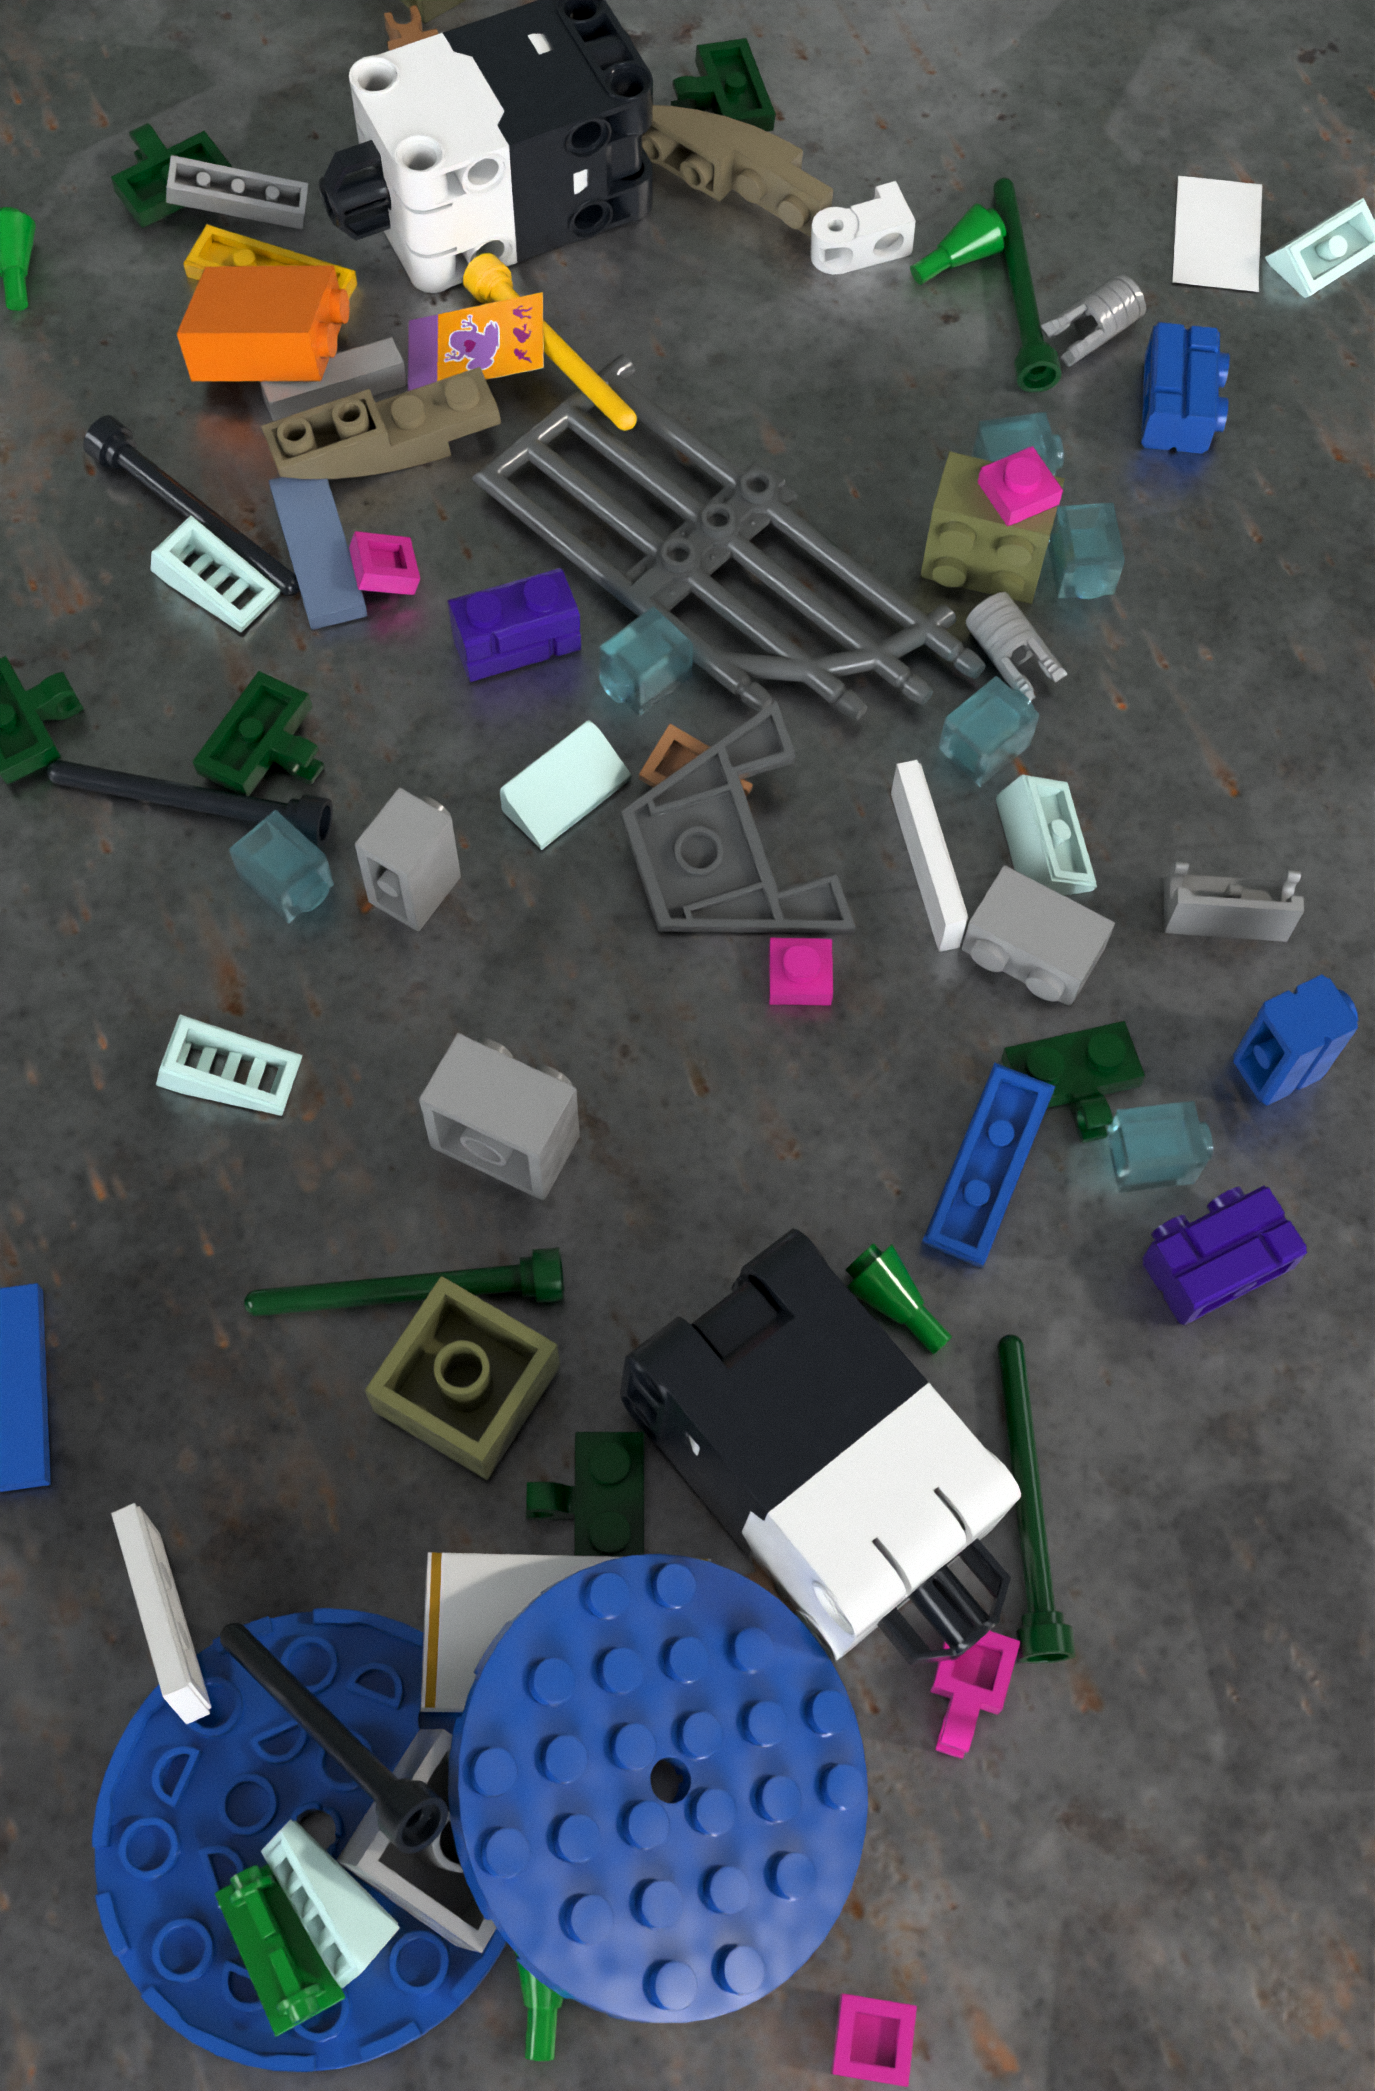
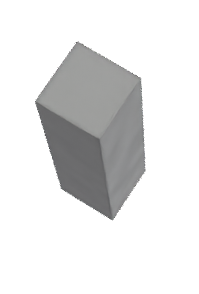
M171 155L166 203L302 230L309 183Z
M393 337L336 353L334 358H329L321 381H260L264 401L272 421L370 389L372 396L407 386L404 362Z

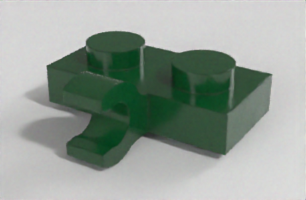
M747 38L697 45L695 63L700 77L681 76L674 79L672 86L677 100L671 101L670 106L701 111L712 107L714 114L726 116L765 131H774L776 113Z
M146 123L129 132L131 139L139 148L134 151V155L139 163L111 176V180L117 196L139 225L144 228L185 207L166 203L171 155L232 167V165L205 130L167 149L153 127Z
M6 656L0 658V775L8 785L62 758L42 721L47 719H68L81 712L84 708L64 672L50 675L40 684L25 691Z
M258 671L192 761L197 774L238 794L250 796L275 761L296 779L312 785L325 767L323 762L314 758L319 748L310 740L293 735L313 708L309 694Z
M1125 1021L1005 1047L1001 1058L1003 1066L1055 1086L1047 1108L1069 1103L1076 1130L1082 1143L1107 1138L1108 1133L1105 1125L1113 1123V1116L1104 1095L1141 1087L1145 1078Z
M575 1432L574 1486L556 1482H527L526 1519H574V1556L626 1557L644 1555V1432Z

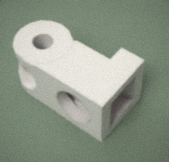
M893 181L876 186L874 200L850 206L848 209L828 207L816 214L812 222L810 256L812 263L817 269L832 275L843 274L912 255L916 220L897 182Z

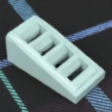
M189 516L151 552L150 570L169 586L240 633L280 595L279 588L193 516ZM194 552L200 558L188 568L182 562ZM211 564L217 567L218 570L206 581L199 577ZM229 576L235 579L236 582L223 595L215 590ZM247 588L256 593L241 610L231 604Z
M179 1015L159 1068L156 1086L185 1095L282 1116L303 1055ZM190 1048L203 1051L196 1069L185 1065ZM215 1054L228 1056L221 1077L209 1073ZM241 1059L253 1062L245 1085L233 1081ZM266 1065L278 1068L270 1093L258 1089Z
M290 1819L261 1850V1853L337 1984L344 1988L365 1970L400 1927L397 1925L398 1922L296 1820L293 1822Z

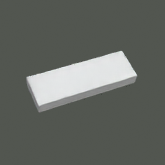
M918 760L898 763L896 765L891 796L939 952L960 948V944L963 941L969 917L921 763L919 764Z
M133 1503L111 1514L162 1696L187 1725L209 1715V1709L212 1707L161 1535L140 1506L137 1507Z

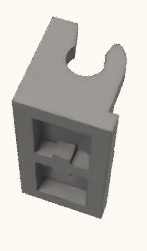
M1174 861L1169 873H1166L1164 876V933L1287 942L1304 913V896H1294L1295 886L1299 883L1301 877L1300 870L1286 869L1280 880L1275 881L1187 874L1188 862Z

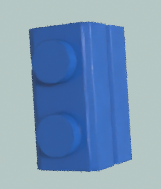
M1158 322L1153 326L1144 359L1141 444H1143L1144 448L1170 450L1172 447H1175L1179 452L1203 454L1205 451H1208L1214 432H1223L1228 414V398L1219 397V387L1223 388L1225 386L1230 356L1229 353L1220 352V332H1218V328L1191 326L1189 329H1185L1182 324Z
M1322 974L1298 985L1293 993L1288 990L1262 1004L1257 1017L1254 1018L1233 1053L1234 1064L1259 1103L1262 1102L1268 1106L1290 1095L1295 1088L1300 1090L1323 1079L1358 1029L1357 1022L1359 1020L1355 1004L1346 992L1337 989L1332 980Z

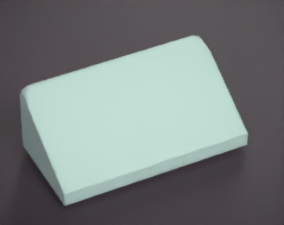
M1364 198L1324 219L1267 255L1265 259L1270 267L1300 295L1307 298L1375 255V220Z
M588 720L500 789L501 808L542 850L632 779V774L600 729L592 721Z
M1021 775L997 795L996 804L1015 871L1063 896L1090 892L1097 888L1067 782Z

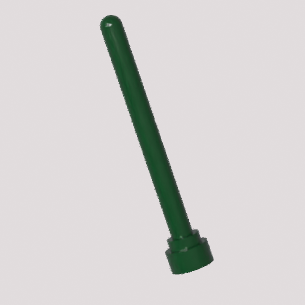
M1003 177L995 182L993 192L997 213L1006 228V236L1003 238L1004 252L1022 347L1019 349L1014 361L1018 386L1022 390L1031 393L1043 392L1051 389L1060 381L1062 372L1057 351L1043 339L1014 183L1009 178Z
M560 1247L533 1249L532 1256L520 1257V1264L257 1289L246 1295L244 1307L253 1316H265L420 1301L427 1298L441 1276L473 1295L522 1291L523 1297L536 1296L537 1303L564 1300Z
M1008 1334L999 1340L997 1349L1011 1471L1021 1492V1497L1015 1505L1028 1613L1021 1616L1022 1628L1016 1630V1638L1020 1641L1018 1655L1019 1661L1023 1663H1055L1070 1660L1076 1656L1073 1629L1071 1625L1065 1624L1063 1612L1056 1611L1024 1344L1018 1336Z

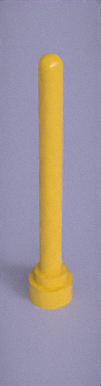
M481 254L474 258L466 267L463 275L464 287L480 303L489 304L520 297L513 289L510 270L494 254ZM543 320L544 353L620 430L627 431L632 429L637 421L635 412Z

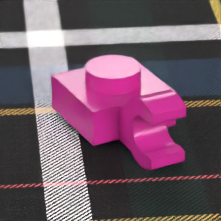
M989 1631L957 1660L938 1661L930 1692L949 1698L950 1701L938 1735L936 1751L963 1759L965 1752H969L980 1709L996 1715L1002 1711L1020 1645L1019 1640ZM944 1641L942 1649H949L950 1647Z

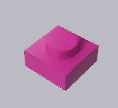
M1033 446L980 468L978 484L1007 527L1060 504L1063 489Z
M355 531L349 551L358 590L414 595L420 581V575L411 538Z
M770 938L769 1005L831 1006L833 998L832 939Z
M841 1993L831 2074L908 2087L917 2006Z

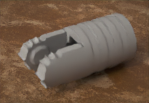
M1119 274L1041 325L1042 331L1049 339L1052 336H1058L1074 323L1079 335L1084 339L1073 343L1060 357L1064 364L1070 367L1143 318L1146 313L1144 295L1134 280L1127 275Z
M999 592L988 597L968 615L965 621L966 627L1023 705L1036 696L1033 693L1034 688L1025 675L1019 673L1016 666L1024 663L1034 655L1039 661L1038 665L1047 678L1052 679L1054 683L1068 674L1008 593Z

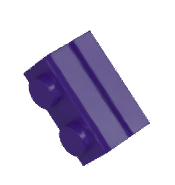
M561 568L447 600L452 636L469 682L548 660L552 655L561 656L581 650L580 614Z
M1264 1185L1246 1195L1240 1186L1234 1187L1208 1203L1206 1207L1210 1213L1190 1223L1185 1214L1179 1215L1163 1223L1151 1233L1154 1241L1142 1257L1143 1265L1158 1290L1163 1292L1164 1300L1179 1324L1184 1326L1293 1270L1308 1253L1306 1244L1292 1222L1285 1218L1284 1210L1269 1187Z

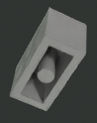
M399 787L355 842L368 902L418 932L461 878L452 818L439 802L428 796L417 798Z
M1004 865L969 921L961 950L969 953L972 959L981 967L992 972L1003 971L1025 983L1027 988L1039 998L1052 1002L1059 1001L1071 1007L1102 955L1115 922Z

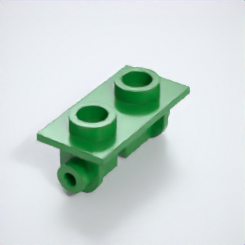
M268 1864L260 1869L258 1865H254L230 1878V1885L214 1893L275 2037L346 1998L343 1989L329 1972Z

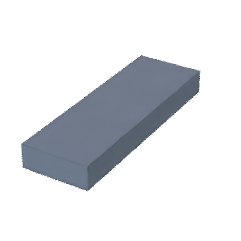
M278 477L268 480L311 630L367 617L362 591L358 590L351 555L328 479Z

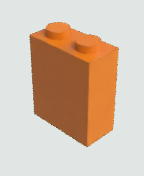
M334 265L205 267L176 333L191 381H321L329 358H334L336 355L337 336L341 325L348 322L350 311L349 298L345 289H339Z

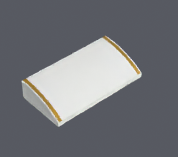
M428 1552L425 1579L421 1712H463L467 1696L476 1677V1674L473 1672L487 1647L506 1622L513 1620L533 1599L541 1594L540 1592L554 1583L585 1568L621 1557ZM700 1559L711 1562V1559Z

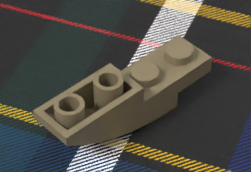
M653 105L652 125L647 132L642 134V147L652 163L659 164L685 180L692 188L703 191L719 202L733 189L745 200L756 203L782 219L789 227L798 229L811 237L812 222L816 214L825 208L832 207L833 188L801 170L803 150L758 127L726 116L697 109Z
M480 367L378 402L374 401L370 389L270 422L262 425L261 428L280 477L342 479L394 472L449 457L451 452L448 442L501 424L499 409Z

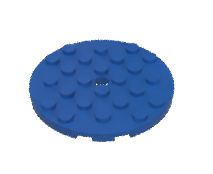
M644 1554L607 1560L573 1573L540 1592L541 1594L533 1599L513 1620L506 1622L477 1664L473 1672L476 1674V1677L467 1696L462 1716L456 1718L449 1755L448 1798L453 1837L466 1882L484 1918L493 1921L502 1937L517 1953L518 1957L516 1960L537 1980L565 1999L571 1998L596 2011L606 2013L609 2017L641 2023H687L712 2019L737 2011L763 1998L782 1985L808 1961L833 1927L851 1891L861 1859L868 1810L867 1769L863 1742L855 1712L846 1688L832 1661L805 1624L778 1598L757 1583L733 1570L709 1561L687 1556ZM659 1760L668 1762L675 1769L677 1775L682 1774L683 1782L679 1783L677 1794L670 1803L660 1800L654 1794L651 1787V1772Z
M316 1608L311 1612L293 1613L275 1618L266 1616L244 1624L391 1772L394 1771L420 1729H445L453 1735L456 1718L461 1717L463 1712H421L423 1632L403 1622L378 1614L334 1608ZM219 1636L212 1640V1645L196 1655L212 1707L209 1709L210 1714L186 1725L163 1698L160 1685L158 1684L130 1720L113 1752L96 1804L92 1832L98 1892L95 1895L102 1927L113 1955L119 1958L130 1980L142 1994L141 1998L167 2025L192 2043L211 2053L246 2066L287 2072L334 2070L369 2062L397 2051L417 2040L448 2018L470 1997L487 1976L507 1942L496 1928L482 1953L457 1947L346 1870L398 1922L397 1925L400 1928L365 1970L342 1988L346 1996L344 2000L275 2037L214 1893L230 1885V1878L254 1865H258L259 1869L267 1865L268 1863L261 1850L290 1819L293 1822L296 1820L300 1823L303 1817L312 1812H326L333 1818L336 1828V1839L326 1851L337 1860L374 1800L224 1649Z

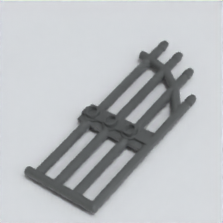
M619 355L597 374L635 412L639 420L725 486L707 504L703 505L590 416L587 411L595 404L580 389L569 396L472 477L473 482L734 695H740L741 700L746 705L759 712L772 703V698L759 683L751 682V678L804 682L829 703L834 702L836 708L844 715L859 720L866 712L867 705L853 690H847L845 684L836 677L871 670L877 672L894 687H900L902 693L909 699L923 705L931 698L933 694L932 688L918 674L913 675L911 669L898 658L924 644L947 662L952 661L957 670L971 678L976 679L985 669L984 662L976 653L969 648H963V643L946 631L957 621L955 613L948 606L939 605L927 615L791 510L788 506L797 499V493L785 485V479L769 467L763 468L756 461L744 472L626 381L634 373L635 369L633 363L625 355ZM569 427L686 520V522L664 540L549 448L547 444ZM529 460L646 554V556L626 574H623L506 478ZM769 523H772L905 629L877 643L753 545L750 540ZM732 557L849 651L811 658L710 577V575ZM690 592H693L771 656L719 652L672 614L670 610Z

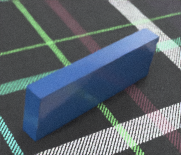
M994 1062L922 1244L983 1268L1055 1086Z
M38 1283L0 1288V1492L51 1485L43 1289Z

